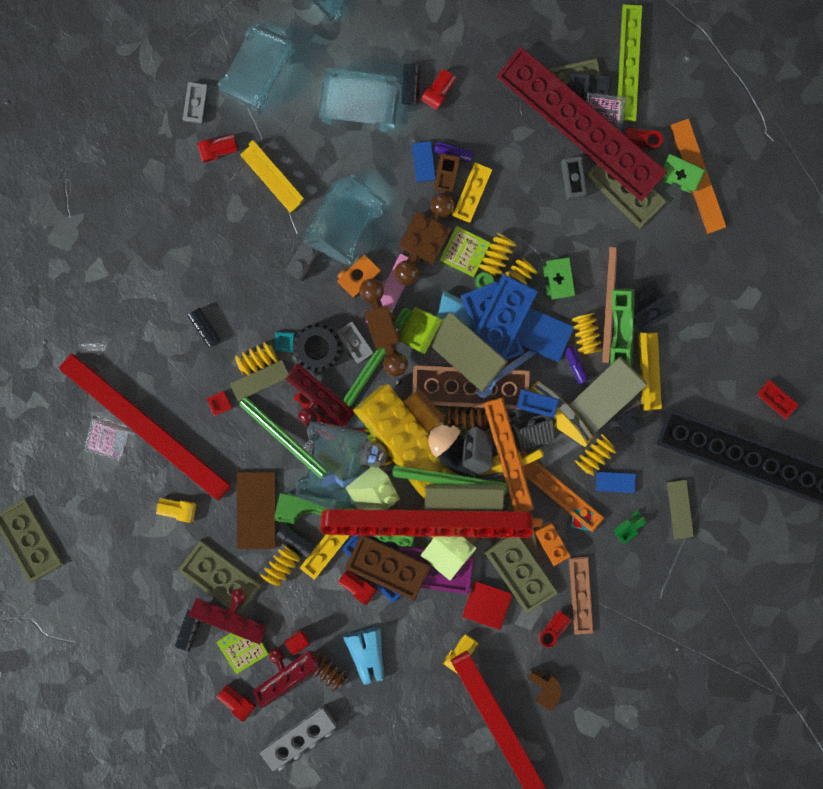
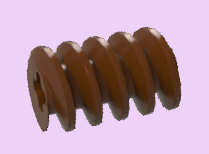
M447 406L448 427L451 428L452 425H455L456 428L460 429L461 425H463L464 431H467L468 426H471V429L478 426L480 430H483L484 426H486L487 413L485 408L482 413L479 407L476 408L475 413L472 407H469L467 412L464 407H461L458 412L457 407L454 406L451 412L449 406Z
M319 651L315 657L320 668L314 672L313 676L321 675L319 681L322 682L326 679L325 686L328 687L332 684L331 691L334 692L342 686L350 674L344 676V669L338 672V664L331 667L333 660L325 662L327 656L320 657L321 651Z

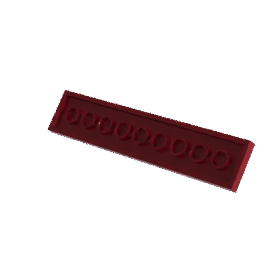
M522 46L518 48L496 77L641 202L668 172Z

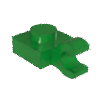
M638 511L632 514L631 521L625 520L613 531L623 545L638 534V528L647 523L644 517L640 518L641 515Z

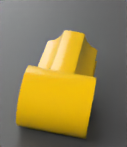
M159 498L156 514L173 517L182 522L193 523L197 504L188 501L179 502Z
M464 634L455 649L451 650L443 664L457 673L450 659L466 650L471 655L479 643L469 635Z

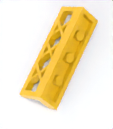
M252 140L249 143L250 146L240 156L286 209L292 213L305 201L304 198Z
M639 333L640 376L648 383L641 390L642 410L662 409L658 333Z

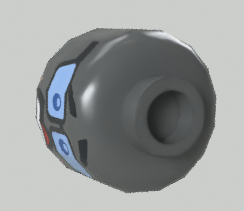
M367 440L363 445L360 444L357 455L360 456L362 464L377 468L380 464H384L387 450H385V446L382 443Z

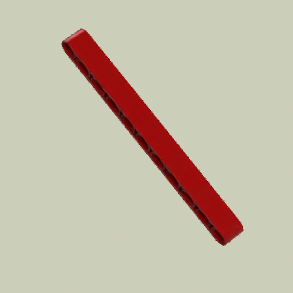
M70 353L58 367L66 376L214 499L220 501L232 487L225 479L77 356Z
M326 509L321 513L320 531L325 535L527 538L533 535V515L529 512Z

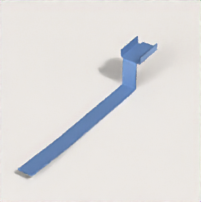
M529 350L502 369L484 392L478 390L476 393L485 399L492 393L494 384L534 356L536 352Z
M392 463L380 469L385 473L392 470L396 464ZM332 473L323 476V486L326 487L337 482L341 487H346L359 476L341 481Z

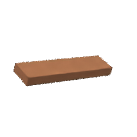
M589 557L569 558L574 635L592 634L594 631Z

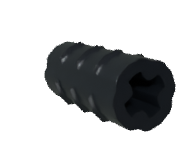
M404 64L401 104L418 105L421 76L420 65Z
M201 308L185 316L206 349L221 340Z
M287 523L282 526L275 536L305 559L308 558L316 547L313 542Z
M187 609L175 643V647L185 651L191 650L201 622L189 616L190 609Z

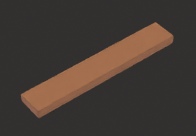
M616 247L609 248L602 363L611 362L613 331L612 290L615 289L618 252Z

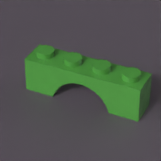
M615 288L612 290L614 331L611 346V364L621 356L630 366L633 365L635 289Z
M286 492L279 495L275 520L295 524L305 514L314 513L321 515L322 511L326 509H355L347 504L338 506L334 505L331 501L323 500L319 502L314 501L315 499L312 497L304 496L300 498L296 497L293 493Z

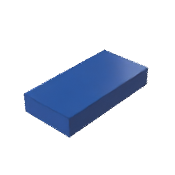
M431 141L412 143L416 182L436 180Z
M521 389L516 408L554 418L559 399Z
M597 471L596 491L635 493L636 474Z

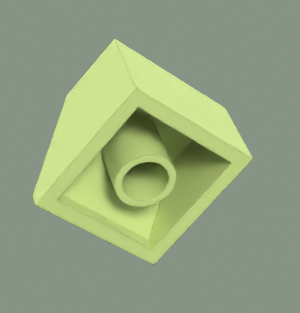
M379 467L369 468L345 487L357 510H387L400 499L389 477Z
M434 537L421 554V557L450 581L475 552L476 547L464 537Z

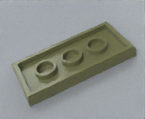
M598 164L585 175L639 229L667 202L654 188L641 202Z
M449 312L442 321L430 343L433 349L482 392L487 389L508 362L452 312Z
M620 356L581 392L569 406L593 435L648 383Z
M425 484L426 511L503 512V485Z
M27 498L0 512V533L29 584L64 564Z
M503 538L484 551L526 614L559 593L522 538Z
M202 540L198 542L177 570L228 609L232 603V591L237 588L243 589L246 593V599L237 608L236 613L239 615L262 586Z

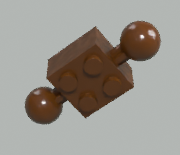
M439 193L432 198L430 202L432 214L429 218L419 212L415 213L399 244V250L409 255L407 260L400 262L395 268V278L399 283L411 285L416 282L419 277V269L417 267L419 261L433 267L451 231L450 228L440 224L441 219L451 215L454 210V200L450 195Z
M375 278L366 279L362 282L359 292L362 299L370 303L372 309L364 312L375 348L377 351L385 349L387 355L383 361L385 372L393 377L401 376L408 368V361L403 354L397 352L396 345L399 344L398 339H401L398 327L394 328L392 322L396 320L392 308L388 309L387 305H382L381 298L384 295L383 284Z

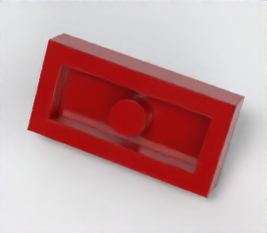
M770 380L756 393L760 399L783 419H787L798 406L795 401Z

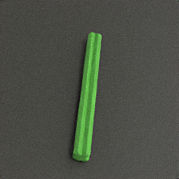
M403 308L393 323L394 328L398 327L399 332H401L412 312L407 308ZM385 349L374 352L344 397L343 402L349 407L352 406L385 356Z
M244 397L240 401L239 405L320 479L327 475L328 470L248 397Z
M395 465L393 468V476L443 485H503L504 494L507 490V484L504 482Z

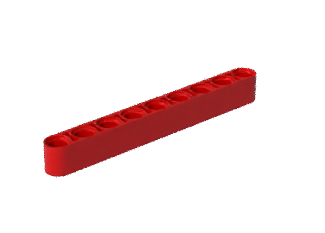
M466 650L450 659L523 789H546L469 652Z

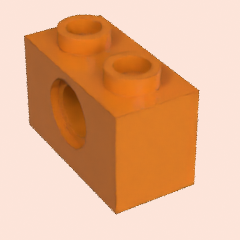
M365 254L362 257L358 255L351 262L353 266L349 270L345 268L337 276L339 278L337 282L353 298L360 293L359 289L363 281L375 278L381 272ZM355 270H361L363 277L360 280H354L352 273Z
M550 521L534 530L553 566L571 557Z

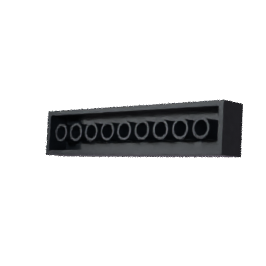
M671 408L665 409L653 444L823 506V464Z

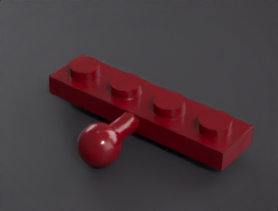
M299 363L295 364L286 376L285 380L311 401L307 408L301 409L298 413V418L302 423L307 424L313 420V412L317 407L342 428L348 424L355 414L347 404Z
M237 588L232 591V603L229 610L200 598H195L189 612L190 617L260 645L267 626L236 613L239 604L243 603L246 599V593L243 589Z
M276 648L270 651L269 660L276 664L279 672L253 690L260 708H265L320 668L313 651L308 650L286 667L283 663L284 654L282 650Z

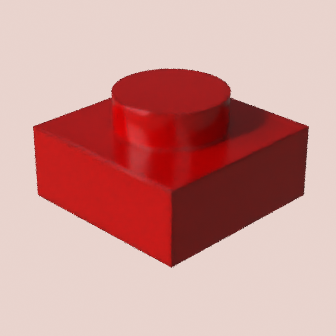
M225 391L206 399L214 416L232 409Z

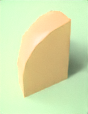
M441 422L431 430L429 446L435 457L442 454L452 445L460 433L458 428L453 425L450 428L443 425L444 422Z

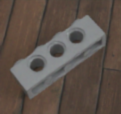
M323 705L260 750V755L272 772L276 769L280 771L288 765L287 761L292 758L296 760L303 755V750L307 747L311 749L319 743L320 738L323 736L327 738L335 732L336 722ZM318 725L320 731L313 733L310 730V726ZM296 736H302L304 738V743L297 744L294 741V738ZM286 747L289 753L282 755L278 749Z

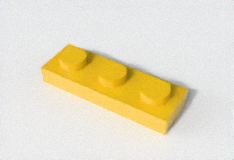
M476 162L474 163L452 215L453 217L468 223L471 222L492 169Z
M325 535L301 565L300 569L315 580L350 535Z

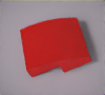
M474 581L462 617L501 630L513 594L479 581Z

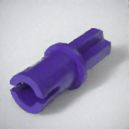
M437 142L434 150L438 154L442 152L460 156V160L468 163L471 162L473 151L459 148L456 144L452 146L442 142Z
M570 346L566 348L564 353L571 366L569 368L573 370L578 384L589 380L582 365L584 362H581L575 347Z

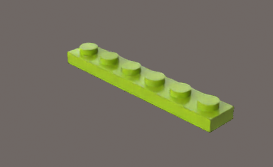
M622 5L617 102L621 101V104H617L620 105V112L617 110L619 120H617L618 115H616V121L636 122L642 5Z

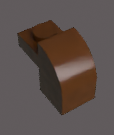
M441 152L434 190L453 193L460 156Z
M530 669L526 675L527 678L541 687L534 698L535 701L553 712L561 697V687L558 680L552 673L546 679V675L536 669L534 672Z

